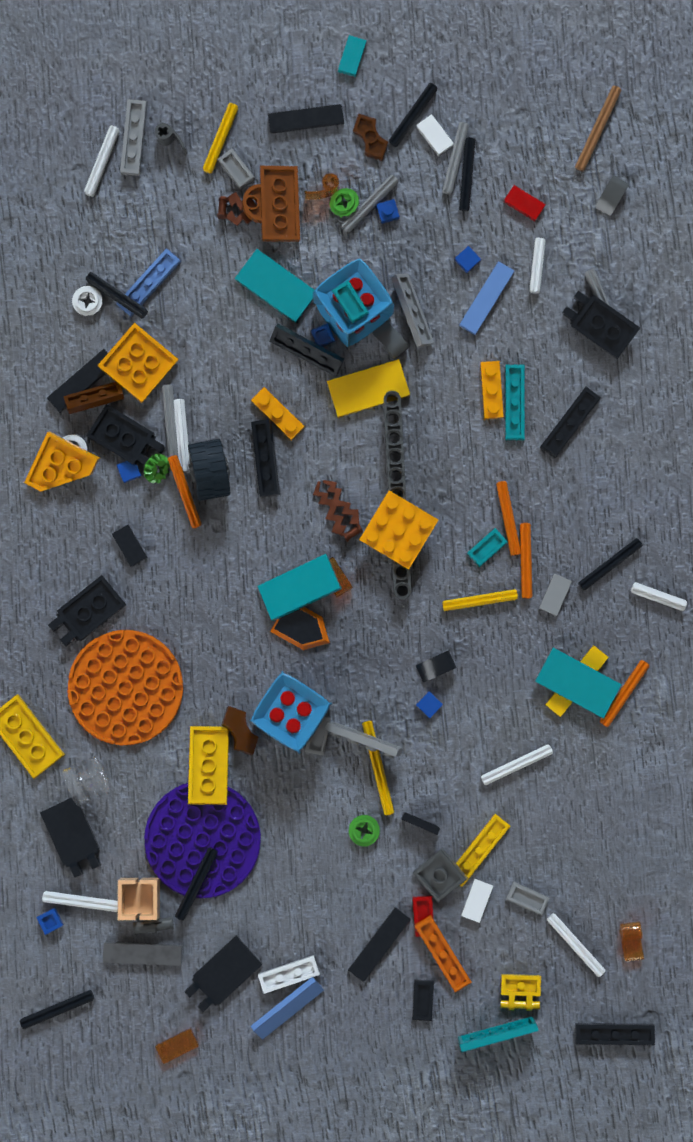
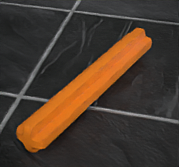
M178 456L168 457V462L191 527H200L201 521Z
M500 481L497 482L496 486L510 555L515 556L521 554L507 482Z
M521 523L522 598L529 599L532 598L530 523Z
M641 660L613 700L605 717L600 719L602 725L605 727L610 726L650 665L647 662Z

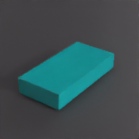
M351 35L348 36L338 72L356 77L367 40Z
M349 280L332 290V293L352 324L369 314Z
M494 528L468 551L467 555L478 567H481L508 541Z

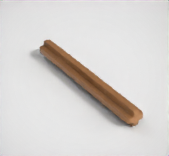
M612 86L575 165L577 170H585L620 95V87Z

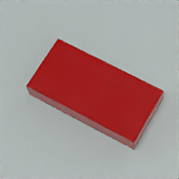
M513 185L503 201L533 221L537 220L546 205Z
M432 895L412 897L414 925L430 915L434 919ZM415 928V937H421Z

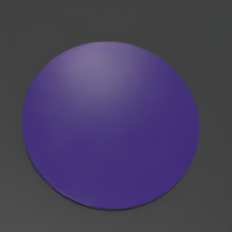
M185 783L169 791L153 808L145 828L146 856L150 867L160 878V881L171 890L185 896L209 847L216 849L218 853L196 898L220 896L240 885L256 864L261 845L259 822L248 801L229 786L227 805H188V783Z

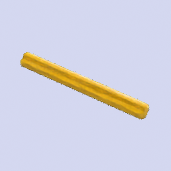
M372 721L363 722L364 733L376 737ZM368 750L384 815L394 814L379 750Z

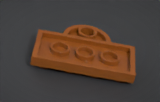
M260 165V184L248 188L242 199V208L245 215L250 220L261 223L262 241L299 242L298 166ZM253 199L256 201L257 206L251 208L247 205L246 201Z

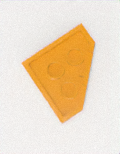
M49 431L42 442L24 483L41 492L93 474L100 457Z

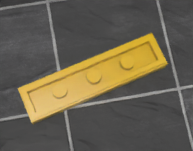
M593 645L580 662L598 671L609 657ZM554 693L545 705L561 717L572 702Z
M496 814L492 816L456 862L468 879L510 828V825ZM468 879L465 882H463L460 886L463 887L464 884L468 881Z

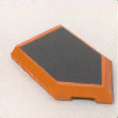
M306 607L277 619L270 631L302 650L330 643L323 617Z

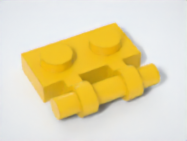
M501 974V995H508V1000H500V1008H508V1010L526 1009V1011L540 1009V1001H533V996H541V976ZM515 996H526V1001H515Z

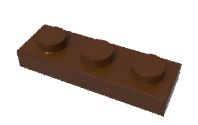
M112 382L66 395L63 398L68 413L73 414L122 400L124 395L120 385L117 382Z

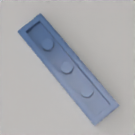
M166 248L125 295L142 306L181 263V260ZM118 302L116 303L130 317L134 315Z
M498 261L459 324L460 327L476 335L512 277L513 269Z
M311 977L252 1024V1030L261 1039H264L323 992V987Z

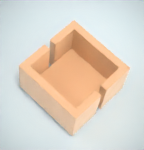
M120 878L118 880V920H136L138 914H141L139 920H158L160 917V878H142L140 882L139 878Z

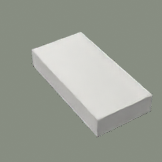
M432 114L417 124L416 128L438 157L454 146L452 140Z
M474 878L461 916L480 923L493 885Z

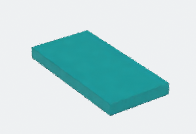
M258 249L255 250L235 277L237 282L294 323L299 320L313 301L314 289Z
M327 554L257 586L272 621L342 589Z
M554 647L551 649L534 681L601 718L605 717L622 685Z
M530 1016L461 1035L457 1038L461 1052L539 1030L534 1018Z

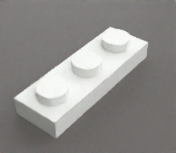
M312 955L259 973L258 977L265 994L318 976L320 973L315 957Z

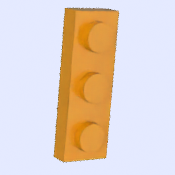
M500 361L480 362L484 419L503 418Z
M265 387L251 399V402L271 419L291 441L305 428Z

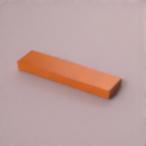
M430 915L415 924L416 930L454 992L456 993L472 983L432 916Z

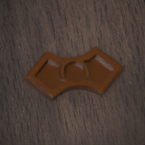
M358 113L353 133L363 140L365 156L383 161L388 141L381 138L377 133L375 118Z
M228 706L222 726L231 732L234 738V750L251 756L254 755L259 736L253 734L248 728L245 711Z

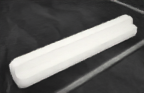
M544 238L535 239L530 293L537 294L540 292L546 241Z
M636 582L631 588V593L680 611H684L687 606L686 600Z

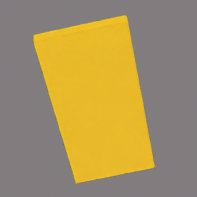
M399 359L327 381L338 418L382 405L384 396L388 391L398 392L401 399L410 396ZM394 396L387 398L388 403L397 400Z
M19 694L0 707V736L33 779L37 778L65 755Z
M190 726L188 805H227L229 730L225 727Z

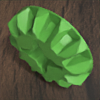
M349 188L336 191L330 199L332 212L341 218L343 216L350 217V214L356 212L357 207L360 206L357 193ZM343 198H345V200L348 202L347 208H345L342 205L344 201Z
M155 454L148 459L144 467V476L147 481L154 484L160 483L162 479H166V473H170L168 470L170 467L168 458L163 454Z
M369 815L357 816L349 825V836L359 846H369L379 837V825ZM367 822V829L373 833H365L363 838H361V831L356 829V827L363 828Z

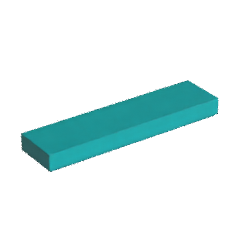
M505 365V440L507 441L525 440V365Z

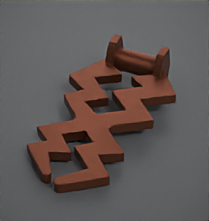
M237 192L228 197H219L217 214L219 219H227L236 226L242 220L247 225L252 221L245 215L244 211L237 218L232 210L228 215L226 214V204L228 202L231 207L236 203L240 212L243 210L242 201ZM253 199L246 201L249 207H256Z
M323 480L324 484L330 486L327 492L335 493L333 499H327L329 493L319 492L321 482L318 481L313 496L321 497L318 504L330 506L325 519L335 521L331 532L343 536L347 542L357 534L362 533L363 530L359 525L358 509H350L351 503L339 500L342 489L336 488L337 482ZM344 507L342 514L352 516L349 524L356 525V527L344 533L346 525H341L344 516L334 515L336 508Z

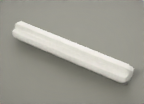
M111 125L108 129L84 192L88 196L93 197L95 195L120 130L115 126Z
M184 399L174 400L178 458L183 473L187 474L190 473L188 466L190 458Z
M545 745L482 775L481 779L484 785H488L553 754V750L550 745Z
M45 891L42 897V901L46 903L112 912L118 911V901L49 891Z
M551 914L547 918L550 925L597 977L602 976L605 973L603 966L556 914Z

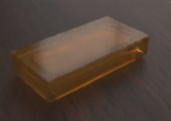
M191 1028L155 1045L163 1064L199 1047V1043Z

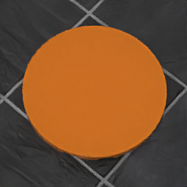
M116 630L95 638L77 655L68 677V700L79 724L95 738L115 745H135L159 735L175 718L183 697V677L175 656L161 641L140 631Z

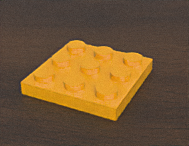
M134 322L98 364V367L138 401L143 403L179 359Z
M389 490L359 540L409 570L437 524L438 519Z

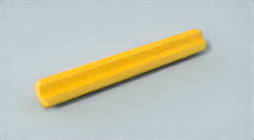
M229 103L203 166V171L207 173H213L217 159L238 111L236 104Z
M516 589L445 600L442 602L444 611L511 601L518 599V593Z

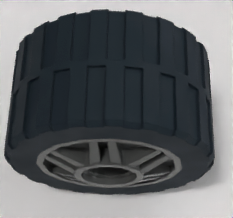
M215 439L189 444L190 464L188 466L191 482H194L198 500L203 501L230 496V472L221 440Z

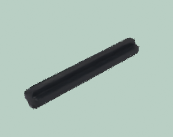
M433 83L427 85L390 137L389 143L394 147L399 145L436 93L438 88Z
M467 137L465 140L460 211H469L476 141L475 138Z
M93 272L86 276L88 283L141 319L145 318L148 313L146 308Z
M638 538L634 539L582 579L578 585L583 591L588 589L640 549L643 544Z
M211 847L207 849L175 914L177 919L185 920L218 853L216 849Z
M91 990L76 995L22 1018L20 1025L22 1029H26L93 1001L94 994Z

